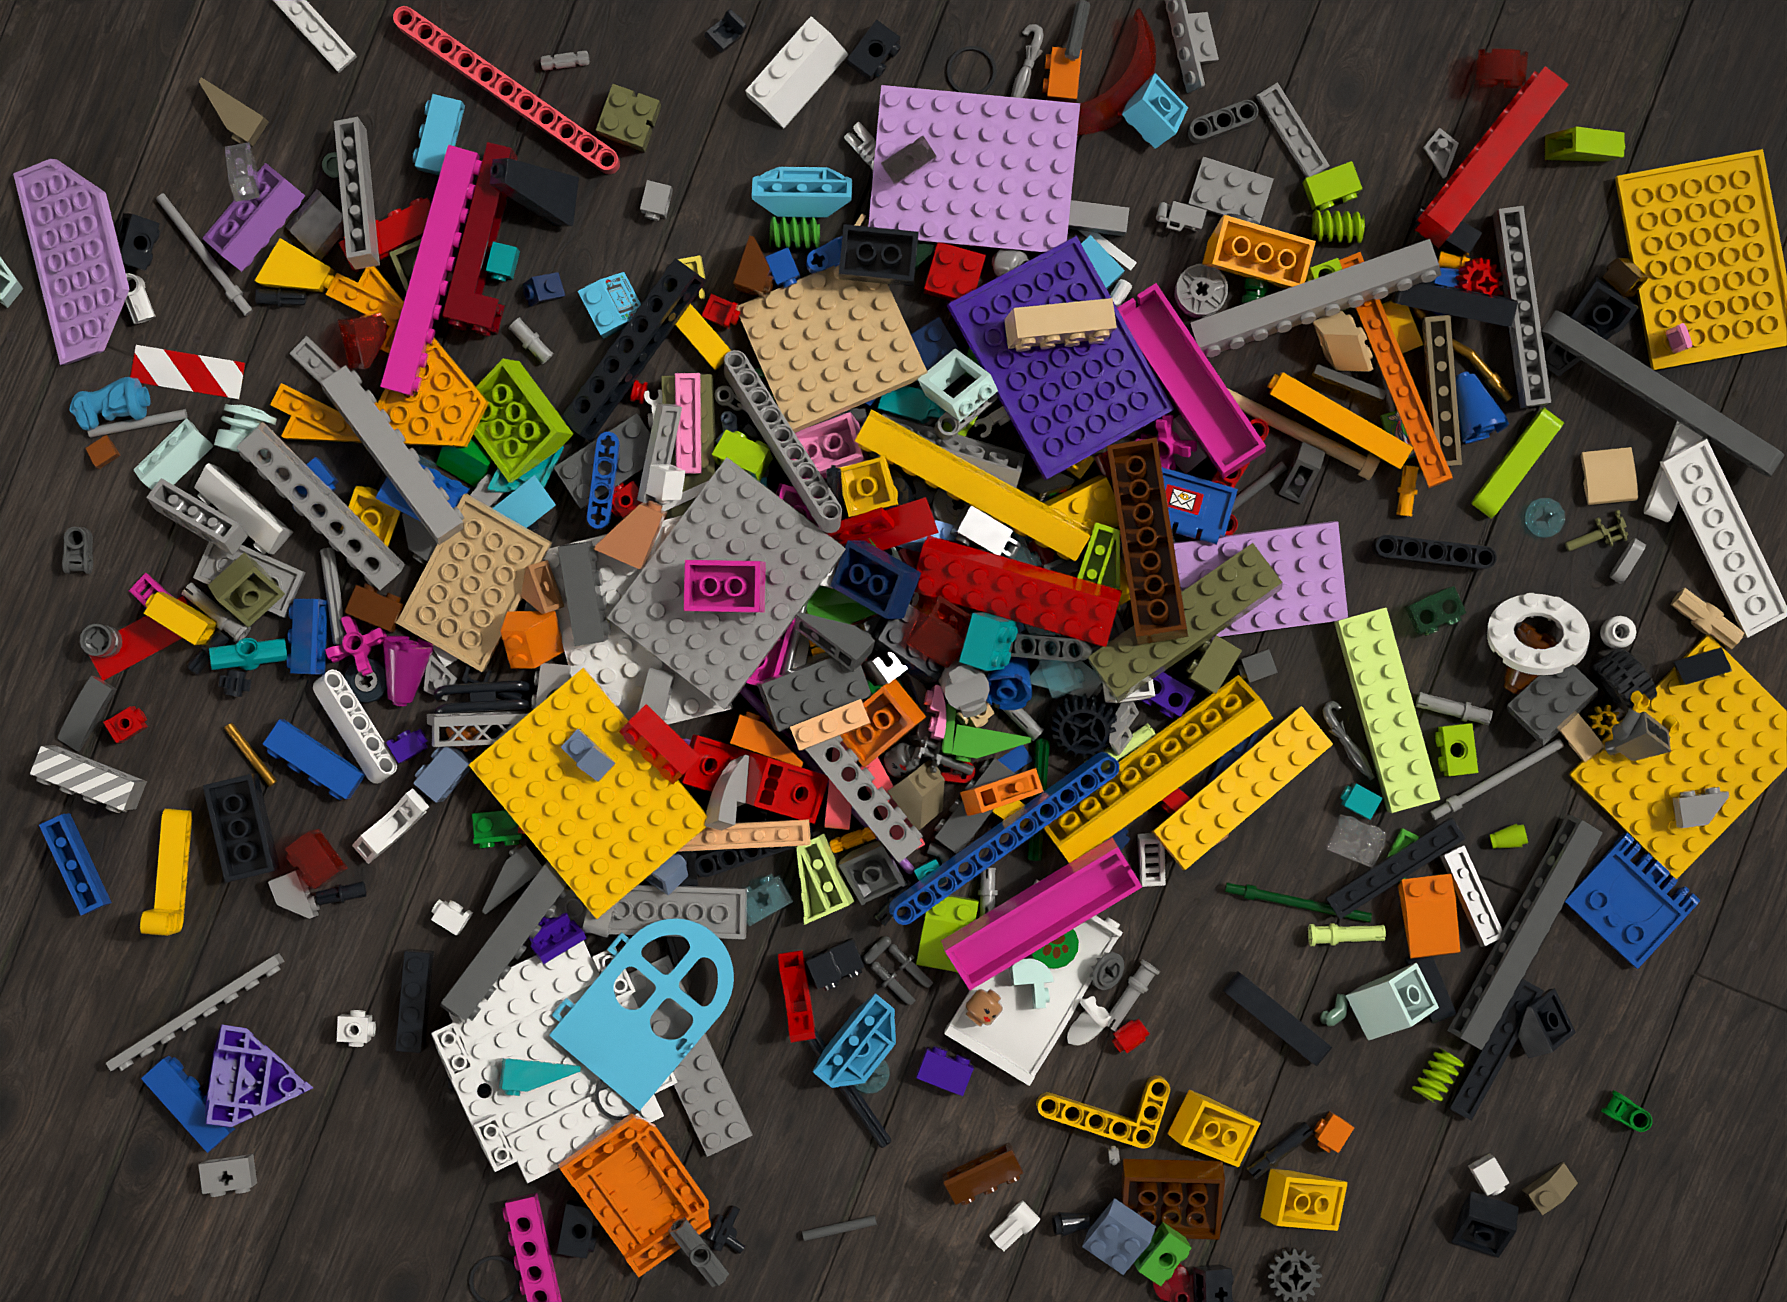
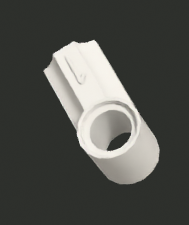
M127 273V281L131 279L136 281L135 290L128 292L125 299L134 324L153 319L156 316L145 291V282L139 276Z
M1020 1201L1008 1213L1007 1218L989 1236L1000 1249L1005 1251L1022 1234L1032 1230L1040 1221V1218L1024 1201Z

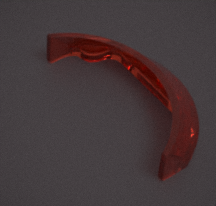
M1140 8L1135 11L1133 16L1138 23V40L1132 61L1123 76L1109 90L1092 100L1080 103L1077 135L1101 132L1120 123L1124 118L1122 112L1127 102L1154 74L1156 65L1155 39Z

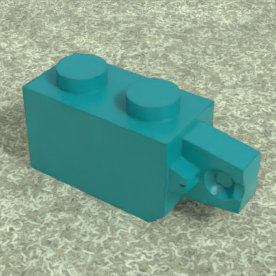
M906 385L882 395L878 406L881 413H888L921 424L927 423L930 418L939 419L946 412L925 396L921 385H918L917 388Z

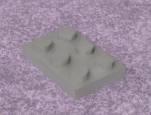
M1203 157L1188 205L1205 209L1220 216L1227 215L1228 213L1246 216L1260 224L1274 179Z

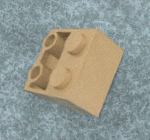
M1340 310L1336 315H1326L1313 322L1325 358L1335 370L1371 371L1373 369L1370 361L1373 355L1364 342L1367 340L1366 334L1361 327H1356L1350 314L1345 315Z

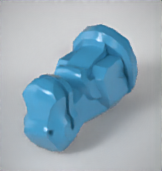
M124 377L98 391L78 392L72 399L70 412L75 415L78 424L83 430L90 431L99 425L98 414L100 413L108 421H112L118 416L124 417L129 415L135 420L144 419L147 415V406H150V395L148 389L145 386L142 387L138 378Z

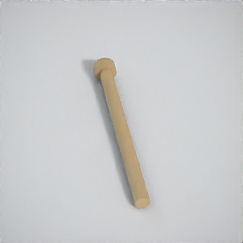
M1228 389L1245 414L1255 419H1262L1269 426L1301 442L1325 451L1326 454L1358 469V475L1367 480H1370L1380 462L1379 457L1368 453L1367 456L1361 455Z

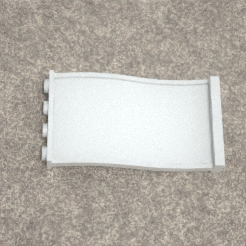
M1095 915L1074 928L1079 940L1078 952L1074 960L1067 966L1058 969L1048 968L1052 973L1054 982L1044 983V988L1049 989L1050 1002L1046 1003V1008L1033 1009L1031 984L1011 986L1009 967L969 991L951 1022L944 1030V1034L1030 1086L1092 981L1090 974L1093 972L1091 966L1096 965L1097 958H1102L1104 952L1109 953L1117 939L1122 935L1123 932L1118 929L1120 924L1109 917L1104 921ZM1030 954L1029 956L1025 957L1024 959H1034V958H1033L1032 954ZM978 989L985 991L992 989L1001 997L999 1002L1003 1010L993 1023L988 1026L983 1024L980 1027L966 1015V1003Z

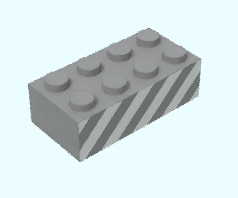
M56 745L40 747L30 772L31 775L37 777L36 781L49 786L51 784L59 785V790L74 795V793L84 795L82 799L90 803L107 804L106 809L116 813L136 809L147 783L145 780Z

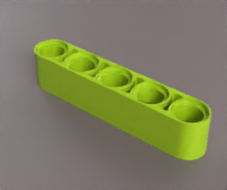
M1543 407L1477 493L1471 504L1488 517L1493 518L1560 430L1564 422Z

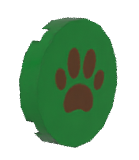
M1072 929L1032 953L1033 958L1042 962L1048 968L1058 969L1067 966L1074 960L1078 952L1079 940L1076 931Z

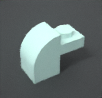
M1022 959L1010 966L1011 986L1031 984L1033 1009L1046 1008V1003L1050 1002L1049 989L1044 988V983L1054 982L1048 967L1035 959Z

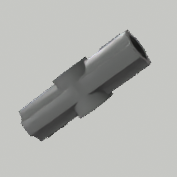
M686 1217L672 1223L668 1232L709 1284L714 1287L726 1281L729 1272ZM704 1249L702 1254L697 1256L694 1255V1252L696 1250Z

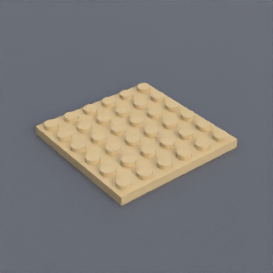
M839 264L836 267L832 266L826 270L799 279L797 284H793L788 288L784 289L781 287L771 291V294H765L764 298L757 297L739 305L737 309L741 311L739 317L777 405L794 433L913 383L922 375L928 373L888 284L839 279Z

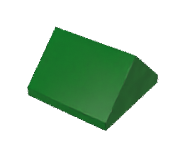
M473 434L467 447L443 446L436 465L476 488L479 482L489 474L494 461Z

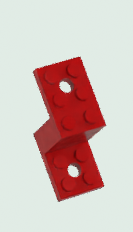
M696 734L692 735L689 746L700 758L678 779L679 782L712 792L721 773L730 761L743 755H748L746 803L796 819H809L810 823L815 824L829 780L827 775ZM711 758L713 761L712 768L706 771L704 764L707 759ZM799 787H802L803 795L797 800L795 793Z

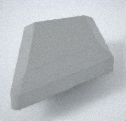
M1439 128L1423 148L1442 178H1445L1459 143Z
M431 655L426 667L424 691L433 695L435 689L443 685L455 684L457 678ZM444 695L442 699L447 701L449 695Z

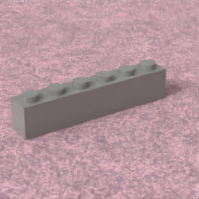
M358 117L334 121L347 259L355 269L378 266L380 261L367 129Z

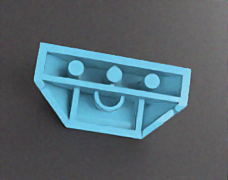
M777 167L765 172L761 176L753 177L752 200L777 217H828L850 202L852 198V179L844 177L828 167Z

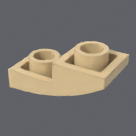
M1579 714L1559 731L1584 762H1587L1605 748Z

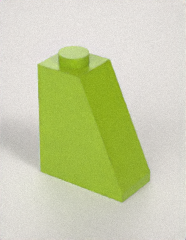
M1573 127L1545 135V160L1611 161L1623 158L1625 133Z

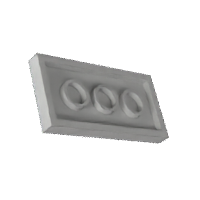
M208 543L193 577L194 579L209 585L245 552L284 591L285 595L268 611L286 618L290 604L293 603L306 572L244 545H241L232 556L214 544Z

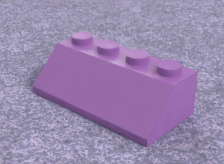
M265 163L202 239L242 272L245 267L253 262L255 255L260 249L268 244L276 230L284 225L286 218L291 212L300 206L305 195Z

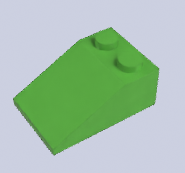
M956 724L952 754L956 755V760L971 762V758H980L1030 743L1031 737Z

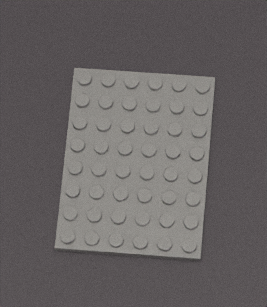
M726 457L607 618L725 710L839 561L846 548ZM685 560L766 562L765 613L684 611Z

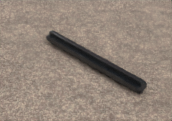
M815 1029L816 1039L806 1041L819 1058L827 1045ZM854 1085L839 1086V1089L881 1148L891 1143L890 1136Z

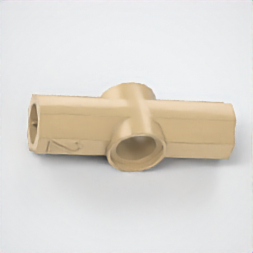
M1683 588L1673 598L1671 606L1690 619L1691 624L1696 629L1706 635L1710 634L1729 650L1733 649L1743 638L1744 632L1723 617L1722 611L1708 602H1703L1688 589Z

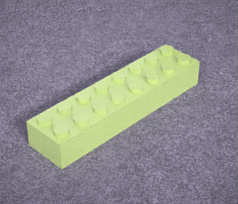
M1387 608L1334 621L1387 812L1394 813L1440 800Z

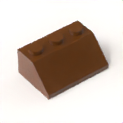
M1009 1142L943 1173V1182L955 1205L961 1203L963 1206L975 1200L974 1196L980 1193L988 1195L998 1189L997 1185L1004 1182L1011 1184L1020 1179L1019 1175L1023 1174V1170Z

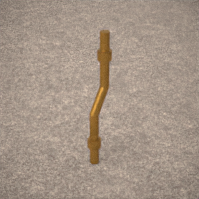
M1410 307L1413 311L1412 315L1417 321L1421 320L1422 322V318L1430 317L1428 314L1430 311ZM1452 339L1453 351L1468 358L1486 379L1484 382L1490 389L1493 388L1505 403L1509 401L1513 396L1501 383L1502 379L1496 372L1493 373L1473 349Z

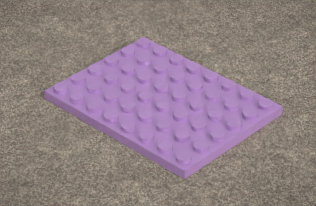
M881 85L868 227L918 231V241L1044 253L1066 242L1080 104Z

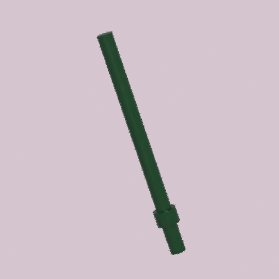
M1226 882L1225 892L1242 895L1244 899L1254 900L1256 898L1337 916L1330 904L1257 889V886L1249 884L1242 886ZM1354 910L1346 915L1345 918L1370 923L1372 913Z

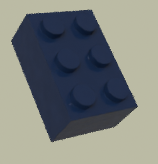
M847 540L846 550L841 556L830 586L886 619H904L921 572L867 541Z

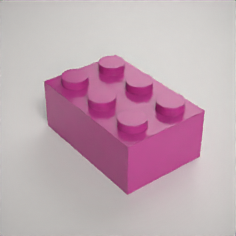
M685 560L684 611L765 613L766 562Z

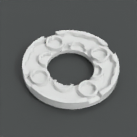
M1527 593L1504 601L1493 611L1488 623L1487 639L1493 653L1496 652L1502 657L1503 663L1509 667L1533 675H1552L1563 672L1564 668L1572 664L1577 665L1583 659L1588 648L1590 632L1583 615L1563 599L1549 595ZM1543 616L1548 618V621L1552 619L1556 622V626L1563 631V638L1555 647L1534 649L1518 641L1514 634V627L1516 623L1522 622L1526 617Z

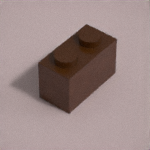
M364 583L363 587L356 585L344 613L390 632H395L398 625L396 622L405 607V604L400 603L401 598L388 592L386 596L377 593V587Z

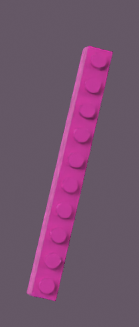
M451 145L447 147L382 379L381 387L409 396H413L414 391L418 392L420 389L422 378L419 377L421 367L425 368L427 364L428 354L425 353L428 343L432 344L435 330L432 329L435 319H439L441 314L440 298L441 295H446L449 282L445 280L448 271L452 272L455 264V257H452L454 248H458L461 243L462 233H459L461 223L465 224L467 221L469 209H466L468 199L472 200L476 187V185H473L475 175L479 176L482 161L479 160L480 156L476 152Z

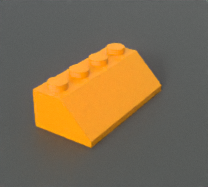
M1223 215L1208 240L1202 265L1247 278L1263 280L1272 285L1288 289L1305 283L1316 241Z

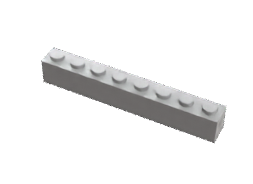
M345 365L321 381L322 390L437 544H442L464 529L463 514L456 506L454 508L451 507L448 503L450 498L442 487H436L433 483L435 478L427 467L424 469L418 463L420 458L413 448L408 449L403 443L406 441L403 434L398 428L394 430L389 424L391 419L384 409L379 411L374 404L377 401L369 390L364 391L360 385L362 381L354 370L350 372Z

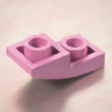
M935 685L931 690H927L924 704L927 705L926 712L936 714L935 717H931L928 731H931L930 738L941 740L944 738L946 729V706L941 686Z

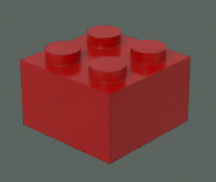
M938 242L924 288V294L953 302L977 289L986 255Z

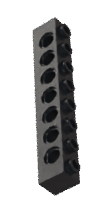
M677 258L668 265L661 279L652 287L648 297L637 308L635 315L623 328L615 343L609 347L607 354L600 364L594 368L592 375L579 389L572 403L566 407L561 418L567 426L589 441L594 439L707 280Z

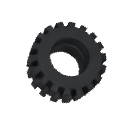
M1616 647L1593 665L1594 675L1604 692L1625 712H1628L1629 708L1632 709L1635 705L1630 699L1633 692L1639 691L1642 695L1645 694L1650 701L1657 696L1656 687L1647 671L1629 652L1620 647Z

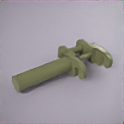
M1615 510V516L1618 521L1616 526L1605 529L1604 525L1600 523L1601 519L1598 517L1595 519L1598 530L1566 542L1567 550L1570 552L1600 540L1603 536L1606 537L1605 543L1609 544L1610 547L1613 546V542L1622 538L1624 541H1627L1628 532L1624 530L1627 526L1623 517L1620 516V510ZM1619 529L1620 534L1613 537L1610 536L1609 532Z

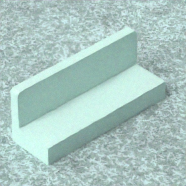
M186 418L133 470L139 479L151 490L161 478L174 485L213 445Z

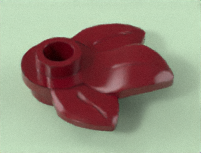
M1180 1263L1174 1269L1172 1277L1166 1280L1162 1286L1153 1281L1154 1290L1161 1300L1178 1302V1296L1184 1295L1187 1299L1186 1302H1194L1193 1274L1189 1276L1186 1268Z

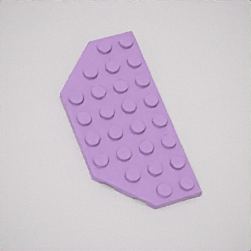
M48 159L13 173L59 362L60 365H68L104 352L130 289L106 193L57 159Z

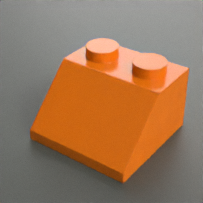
M507 611L501 628V635L511 669L536 668L564 652L562 634L555 611L544 614L539 611Z

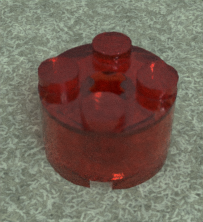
M1485 49L1478 50L1476 81L1479 82V87L1492 88L1497 83H1503L1504 88L1519 89V87H1522V84L1526 83L1529 52L1525 51L1520 55V50L1492 49V53L1486 52L1485 54Z

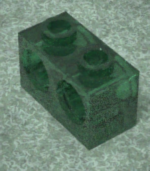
M1455 586L1448 587L1405 606L1416 633L1424 632L1425 636L1439 631L1438 626L1445 622L1450 626L1461 621L1460 616L1466 614ZM1446 600L1453 604V611L1450 614H1446L1442 609V605ZM1423 610L1428 611L1431 615V620L1428 624H1424L1420 620V613Z

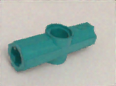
M244 638L238 641L236 645L209 648L212 670L238 666L244 670H253L262 663L287 660L285 638L260 642L252 638Z

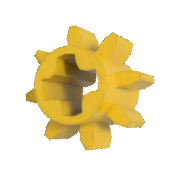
M1606 705L1604 711L1599 706L1594 707L1596 713L1588 715V718L1592 719L1593 723L1590 725V728L1599 729L1598 735H1603L1605 730L1609 734H1613V726L1620 723L1616 719L1619 712H1610V705ZM1602 716H1608L1606 720L1607 725L1600 723L1603 720Z

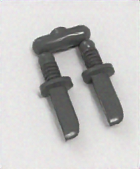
M883 936L863 956V962L871 964V969L884 981L881 984L883 988L888 986L903 1002L911 1005L916 1000L895 979L897 974L895 972L891 975L890 973L888 974V971L886 972L879 962L873 961L888 948L889 952L902 963L898 967L901 971L906 968L925 987H930L933 982L912 961L915 958L912 954L909 957L905 956L906 954L902 953V950L898 949L897 945L891 944L890 937Z

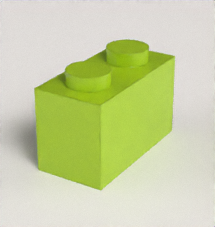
M1352 161L1307 177L1302 182L1312 210L1317 208L1320 211L1334 207L1333 202L1343 200L1344 203L1358 198L1357 194L1362 190Z
M725 430L712 453L717 465L720 466L727 457L759 482L773 460L768 445L761 441L753 442L739 431H734L733 433Z

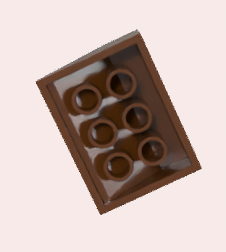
M1123 1159L1121 1203L1155 1225L1154 1232L1164 1222L1186 1237V1239L1220 1240L1225 1187L1223 1161Z

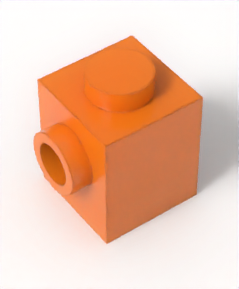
M1329 1111L1326 1118H1321L1316 1124L1314 1137L1319 1140L1317 1145L1329 1153L1333 1149L1339 1153L1354 1127Z

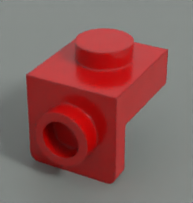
M711 294L702 317L730 329L731 324L736 325L741 311L737 310L739 307L737 303L729 302Z

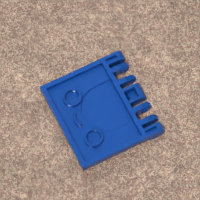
M1625 832L1568 894L1565 903L1633 967L1638 969L1697 906L1700 899L1693 893L1687 895L1689 889L1686 886L1680 888L1671 899L1667 893L1676 885L1678 879L1672 876L1659 888L1658 886L1666 879L1670 872L1658 860H1655L1643 873V868L1653 857L1648 852L1634 865L1630 860L1639 852L1641 844L1638 842L1634 843L1623 854L1634 841V838L1628 832Z

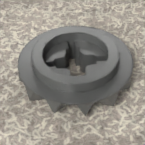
M1113 951L1110 953L1104 952L1102 958H1097L1096 965L1091 966L1093 972L1090 974L1093 980L1092 984L1101 990H1107L1115 986L1124 972L1123 958Z

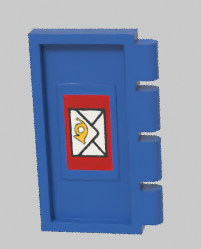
M1162 467L1171 529L1173 524H1177V534L1194 539L1197 530L1201 531V541L1217 545L1219 537L1224 538L1238 489Z

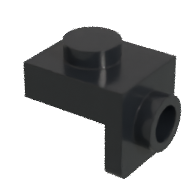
M729 9L719 22L706 31L704 37L720 53H723L742 37L747 25L739 15Z

